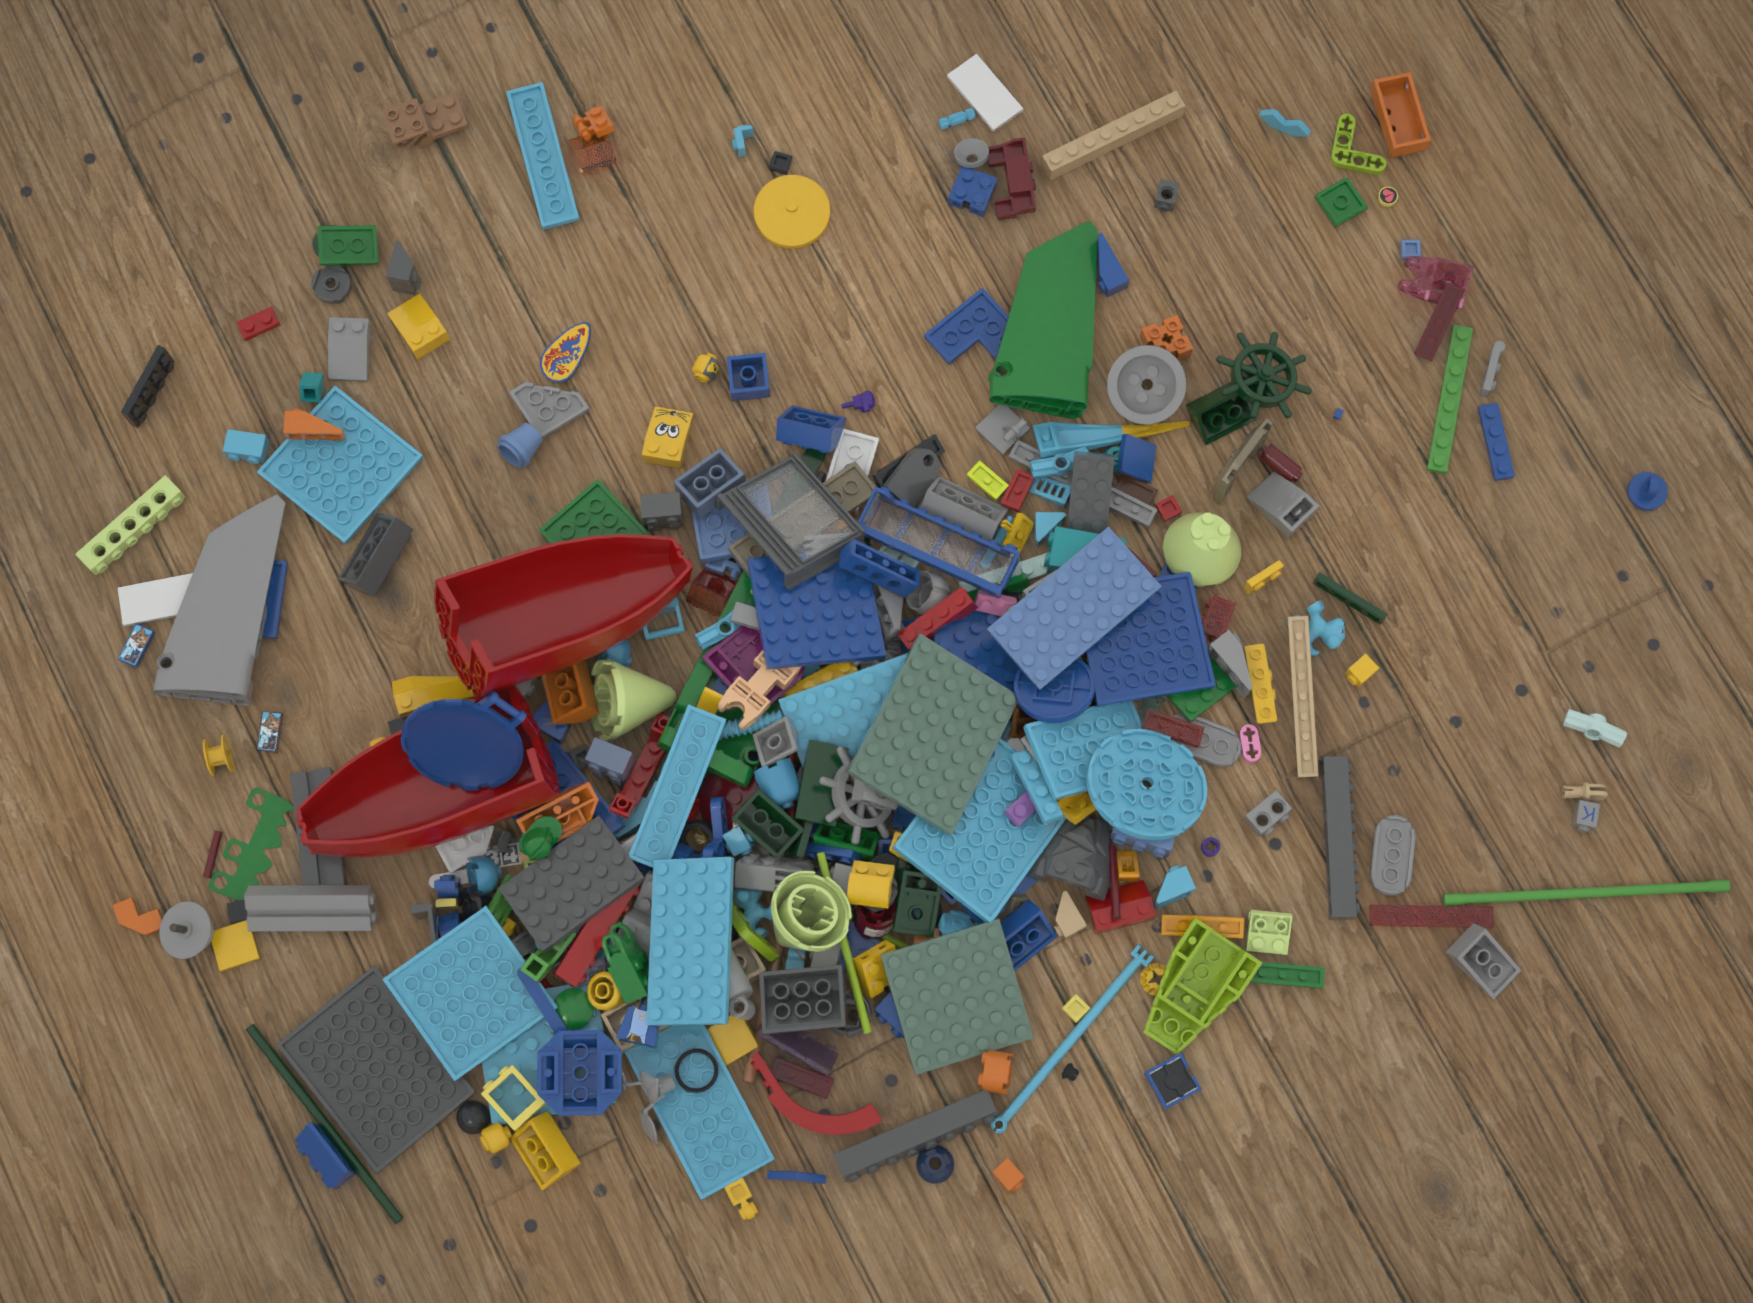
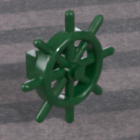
M1239 332L1237 339L1242 345L1243 350L1239 352L1234 360L1224 356L1216 358L1218 363L1231 367L1232 385L1224 388L1222 395L1228 396L1237 392L1243 400L1252 405L1250 411L1251 419L1257 418L1260 407L1273 408L1276 406L1280 408L1285 418H1290L1292 413L1285 401L1294 390L1306 395L1312 393L1310 387L1297 383L1296 365L1305 362L1306 356L1302 354L1291 359L1285 351L1276 346L1279 336L1277 332L1271 333L1269 344L1256 343L1250 345L1244 333ZM1257 355H1265L1263 364ZM1249 357L1252 364H1243L1242 362ZM1272 359L1276 360L1279 365L1272 367ZM1285 371L1286 379L1275 374ZM1274 383L1286 387L1285 390L1280 394Z

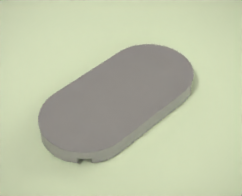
M1178 713L1169 718L1164 726L1163 733L1171 736V740L1188 748L1194 755V759L1210 765L1228 767L1234 764L1241 754V741L1235 731L1204 718L1197 717L1189 723L1181 713Z
M1391 815L1382 819L1374 831L1370 881L1379 893L1386 896H1396L1404 892L1410 885L1412 878L1416 833L1409 821L1402 816Z

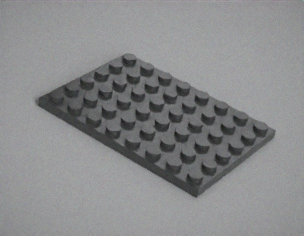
M374 965L276 1045L378 1174L476 1094V1091L464 1076H461L456 1081L453 1080L383 981V978H385Z

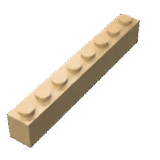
M1176 90L1043 155L1041 166L1051 181L1182 117L1185 111V104Z

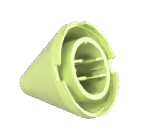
M609 659L597 661L591 672V676H595V682L592 686L599 714L592 717L591 720L595 731H601L603 734L599 738L604 741L615 740L671 707L677 698L676 692L671 686Z
M814 871L792 873L777 886L771 900L775 938L777 943L783 947L815 952L825 951L837 945L849 930V920L852 914L848 898L841 887L827 876L823 878L815 875Z

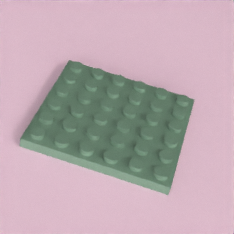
M997 918L991 922H984L880 954L915 1075L981 1055L983 1052H988V1050L1001 1049L1034 1038L1000 919Z

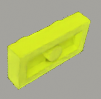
M980 460L966 475L967 478L994 501H997L1009 486Z

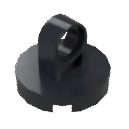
M476 887L463 888L458 903L459 906H462L463 913H459L461 923L481 910L484 905L489 904L493 898L491 896H480Z

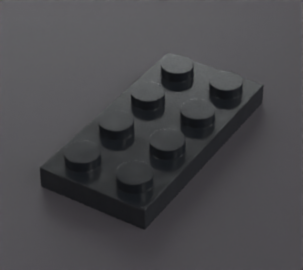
M160 345L156 347L121 411L127 421L137 428L145 421L149 407L154 405L158 391L165 384L166 376L174 368L175 361L168 351Z

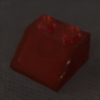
M704 568L692 581L686 602L696 608L709 612L712 616L720 617L738 580H732L725 574L723 576Z

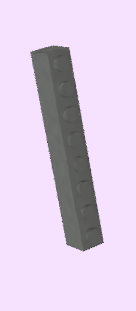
M1324 756L1321 759L1329 920H1354L1357 914L1360 913L1359 902H1356L1359 886L1358 882H1355L1354 875L1357 874V862H1354L1353 854H1356V842H1353L1352 834H1355V822L1351 821V814L1354 813V803L1350 802V794L1353 793V783L1349 782L1352 764L1348 762V756Z
M983 1090L833 1154L844 1182L849 1181V1183L859 1180L860 1176L866 1173L874 1174L880 1170V1167L895 1165L901 1158L906 1156L911 1158L922 1149H932L943 1140L951 1141L957 1137V1134L962 1132L969 1133L974 1131L978 1125L983 1123L988 1125L994 1122L995 1118L998 1117L997 1110L989 1092Z

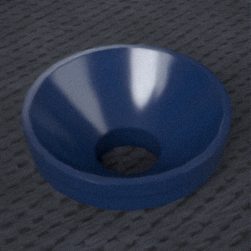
M939 1145L929 1150L923 1149L916 1161V1168L920 1177L932 1184L946 1181L954 1169V1160L951 1153ZM933 1157H938L942 1162V1166L938 1170H933L929 1166V1161Z

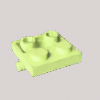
M1251 910L1248 913L1249 927L1246 951L1287 955L1292 914Z

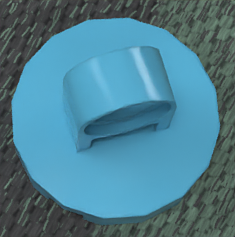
M950 910L946 914L944 912L938 922L939 930L943 935L974 926V924L970 921L971 917L968 914L957 910Z

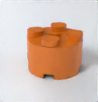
M995 1050L983 1052L981 1064H983L984 1071L979 1073L978 1085L982 1088V1091L987 1090L992 1093L1008 1094L1005 1087H1010L1013 1064H1010L1011 1060L1009 1059H1014L1013 1053Z

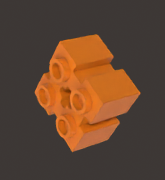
M1178 315L1163 320L1160 327L1155 323L1141 329L1140 339L1143 345H1153L1166 349L1179 361L1191 357L1193 351L1188 336L1182 337L1184 328Z

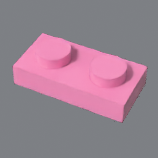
M978 590L974 602L978 606L976 611L1003 616L1009 607L1017 604V598L1001 595L1000 598H997L982 590Z

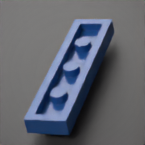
M1499 404L1479 405L1477 409L1494 481L1512 479L1515 477Z

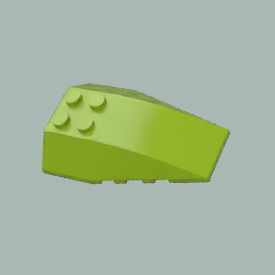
M1194 917L1171 952L1143 1033L1176 1055L1179 1054L1204 1028L1206 1029L1219 1014L1221 1015L1233 1001L1235 1002L1241 996L1262 962Z

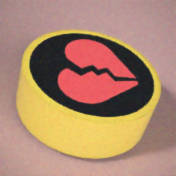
M1384 187L1378 194V201L1384 207L1393 206L1398 199V193L1392 187Z

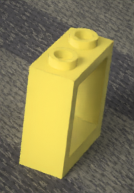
M507 1065L498 1073L500 1075L499 1078L495 1081L490 1080L483 1086L484 1091L481 1094L508 1125L517 1132L547 1103L537 1095V1090L514 1065L511 1067ZM512 1074L517 1077L536 1099L514 1120L509 1117L490 1095Z

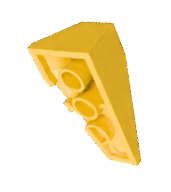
M409 676L392 682L393 696L401 718L408 717L418 707L429 702L443 699L468 700L476 697L473 695L472 689H466L458 676Z

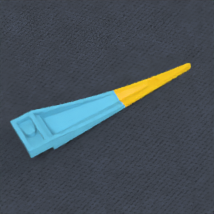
M1190 421L1139 425H1091L1047 422L1033 425V433L1040 456L1043 458L1060 453L1066 454L1084 446L1088 450L1121 443L1123 434L1142 438L1190 426Z

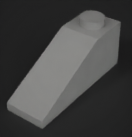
M874 584L872 587L880 625L886 640H890L900 629L903 597Z

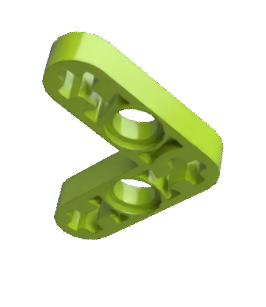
M1351 114L1341 115L1337 123L1331 153L1332 165L1373 175L1382 174L1386 167L1385 158L1379 155L1350 150L1356 120ZM1345 120H1347L1349 124L1347 127V131H1343ZM1346 137L1348 143L1345 145L1340 144L1338 138ZM1338 155H1342L1341 161L1338 160ZM1361 158L1364 164L1356 165L1353 159ZM1376 162L1379 163V168H1375Z
M733 902L732 924L736 931L771 963L775 962L780 957L779 952L752 929L740 908Z

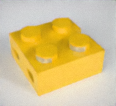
M887 940L853 958L861 991L869 998L882 993L884 987L889 986L880 954L896 950V947Z

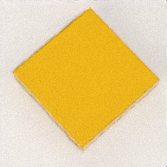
M247 920L214 930L211 942L220 972L260 959L253 931H248Z
M730 1015L728 1016V1024L713 1025L707 1029L726 1066L760 1047L747 1020H741Z

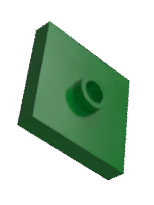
M1348 177L1326 188L1314 197L1335 228L1368 209V206Z

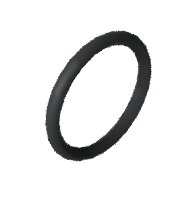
M691 1049L684 1052L678 1058L675 1065V1078L678 1084L689 1092L699 1093L708 1090L713 1086L718 1077L716 1059L711 1053L703 1049ZM692 1053L706 1055L714 1066L712 1080L702 1088L688 1087L679 1076L680 1063L686 1056Z

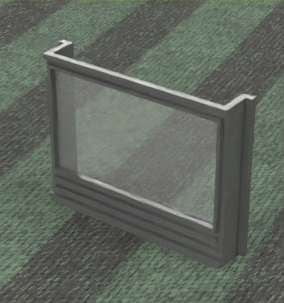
M796 453L729 491L717 495L715 507L719 511L726 507L784 574V586L788 591L838 563L840 550L852 539L866 545L864 542L865 530Z

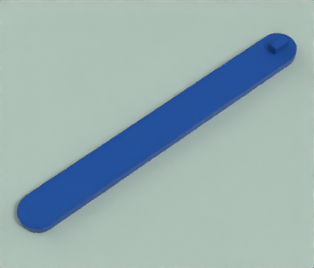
M520 967L517 971L519 979L554 1033L568 1031L539 984L520 970L522 967Z

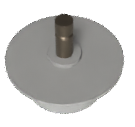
M189 901L180 902L171 907L164 915L160 925V941L165 951L171 956L179 959H189L198 955L210 944L214 934V927L209 914L201 905Z

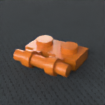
M602 105L585 112L586 117L584 118L578 114L573 116L574 126L576 129H579V135L586 141L590 140L591 136L595 134L600 138L615 131Z

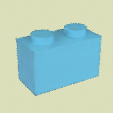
M227 429L223 453L232 461H240L241 459L247 460L251 464L265 463L270 440L263 434Z

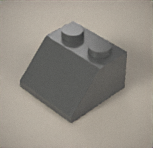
M396 241L386 278L393 291L415 295L416 290L420 289L421 278L401 243Z

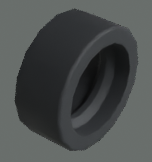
M703 819L689 821L683 828L678 844L688 845L686 836L693 828L704 830L709 837L710 843L713 840L712 824ZM694 850L693 853L700 855L703 852V850Z

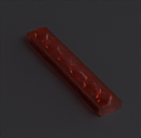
M1369 905L1370 926L1469 928L1474 923L1483 928L1494 927L1493 907Z

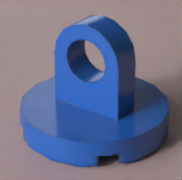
M1642 472L1635 475L1627 487L1628 499L1637 509L1643 511L1657 509L1665 502L1668 495L1665 481L1659 475L1652 472Z

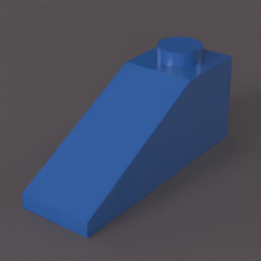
M1102 232L1099 233L1097 239V284L1102 293L1105 292L1106 296L1109 297L1128 288L1129 279Z

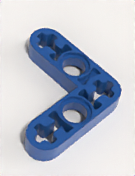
M712 797L710 809L713 840L704 847L703 858L725 857L729 852L725 846L726 841L722 836L728 831L725 800L723 797Z

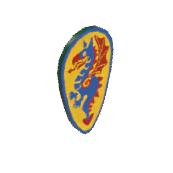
M588 322L578 323L568 328L544 350L540 359V367L547 379L553 382H564L575 374L590 342L591 325Z

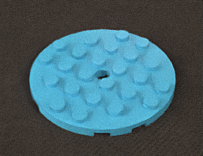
M1149 729L1124 730L1120 734L1105 739L1093 753L1086 775L1088 793L1099 814L1117 830L1144 840L1170 839L1187 831L1198 820L1207 799L1205 774L1202 767L1198 766L1194 760V755L1188 748L1171 740L1169 735ZM1148 781L1152 787L1147 789L1141 782Z

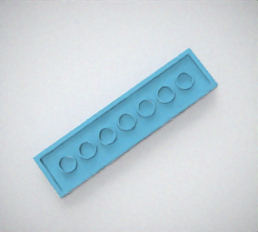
M543 82L506 91L542 229L545 230L580 221Z
M688 704L628 854L632 860L653 867L654 860L672 858L727 719Z

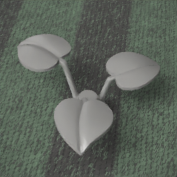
M622 1071V1091H625L626 1087L643 1085L651 1103L643 1111H639L640 1123L649 1139L658 1145L661 1144L657 1140L656 1129L648 1112L659 1100L665 1097L666 1093L675 1090L673 1078L670 1074L656 1078L650 1076L645 1071H641V1081L628 1082Z

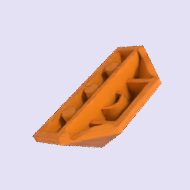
M587 781L561 791L560 797L526 811L516 821L524 834L538 818L543 816L554 817L560 822L562 827V835L557 841L559 842L574 834L592 820L599 799L590 782Z

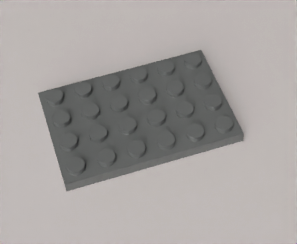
M598 815L554 847L549 855L536 860L498 889L545 953L644 881L645 877Z

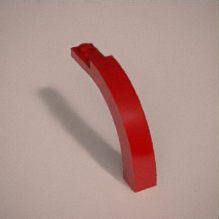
M759 1052L751 1056L753 1059L750 1062L756 1072L761 1071L765 1077L762 1079V1082L768 1090L772 1088L774 1091L767 1096L770 1102L786 1118L803 1128L818 1133L842 1135L865 1130L882 1121L871 1102L856 1111L839 1115L820 1114L808 1110L796 1103L784 1091Z

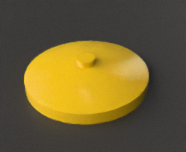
M785 175L771 180L760 190L754 204V219L759 232L770 243L788 249L802 248L818 240L825 232L830 220V204L825 191L815 181L800 175Z

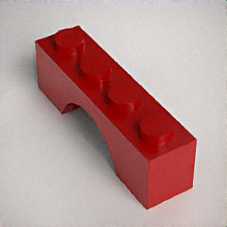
M960 587L900 631L898 636L910 651L917 635L922 634L931 640L934 634L942 627L955 620L965 618L976 610L978 606L963 587Z

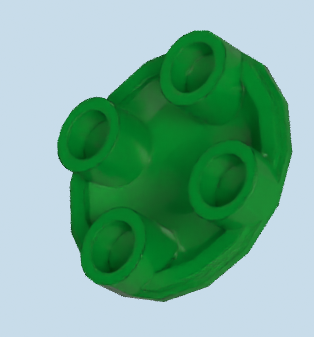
M565 989L554 1000L558 1007L555 1011L567 1029L582 1028L593 1017L594 1006L588 1000L587 993L582 989Z

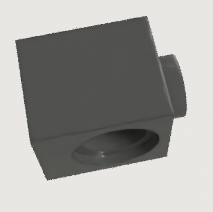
M1160 179L1154 208H1158V210L1163 212H1173L1179 183ZM1168 195L1170 199H1164L1162 196Z

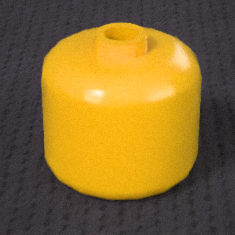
M610 972L596 973L590 979L587 987L588 1000L598 1010H613L625 1002Z

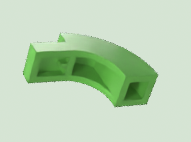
M575 932L571 933L545 953L539 948L535 953L531 954L520 970L536 982L541 981L563 957L566 949L577 934Z

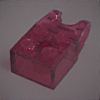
M1409 256L1405 259V267L1415 272L1418 277L1400 280L1398 283L1400 291L1418 299L1437 304L1447 282L1465 289L1457 309L1462 310L1474 266L1440 257Z

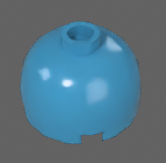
M626 639L600 653L597 661L609 659L628 667L632 660L629 642Z
M487 856L468 857L467 860L470 862L466 863L469 885L473 884L479 891L480 896L490 894L496 889L498 878L502 876L500 866H496L495 862Z

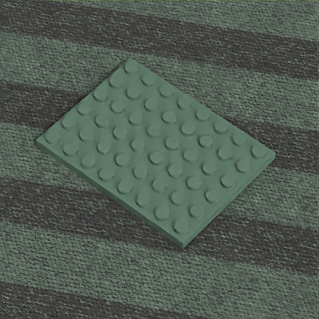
M919 634L851 762L847 773L950 836L953 834L1017 705L1015 693L924 635Z

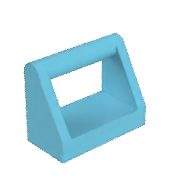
M677 598L659 615L676 612L679 625L648 632L646 625L643 627L646 641L685 632Z

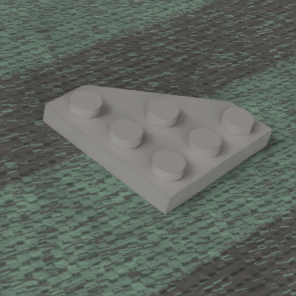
M524 382L509 392L528 423L540 433L542 439L590 411L580 393L575 391L568 392L559 388L543 387Z

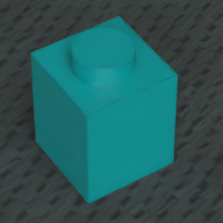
M303 373L299 383L301 402H321L325 391L323 373Z

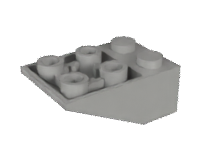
M1275 471L1247 496V499L1288 539L1319 508V505L1306 492Z

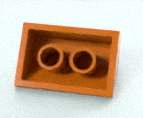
M582 661L542 676L553 724L581 723L599 714L587 662Z

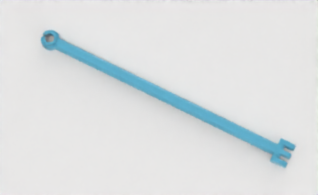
M1138 944L1130 953V956L1133 957L1131 962L1004 1112L995 1118V1121L990 1124L991 1130L996 1128L995 1123L997 1121H1001L1003 1127L1001 1129L997 1128L995 1133L1001 1134L1006 1130L1007 1123L1136 970L1141 965L1147 967L1155 956L1151 954L1146 960L1143 957L1148 951L1145 949L1139 954L1137 952L1142 948V945Z

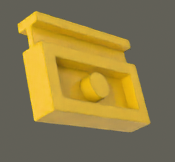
M1278 560L1247 580L1243 588L1247 595L1253 591L1260 590L1268 581L1277 579L1282 574L1281 571L1284 565Z

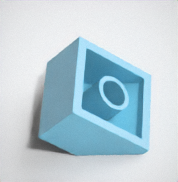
M1177 865L1168 870L1169 872L1166 873L1153 904L1155 910L1192 895L1196 887L1186 866L1180 868V865Z

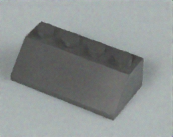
M377 513L343 569L338 581L365 595L374 597L381 589V584L385 577L390 574L392 565L400 557L401 550L405 543L410 540L414 529L397 517Z

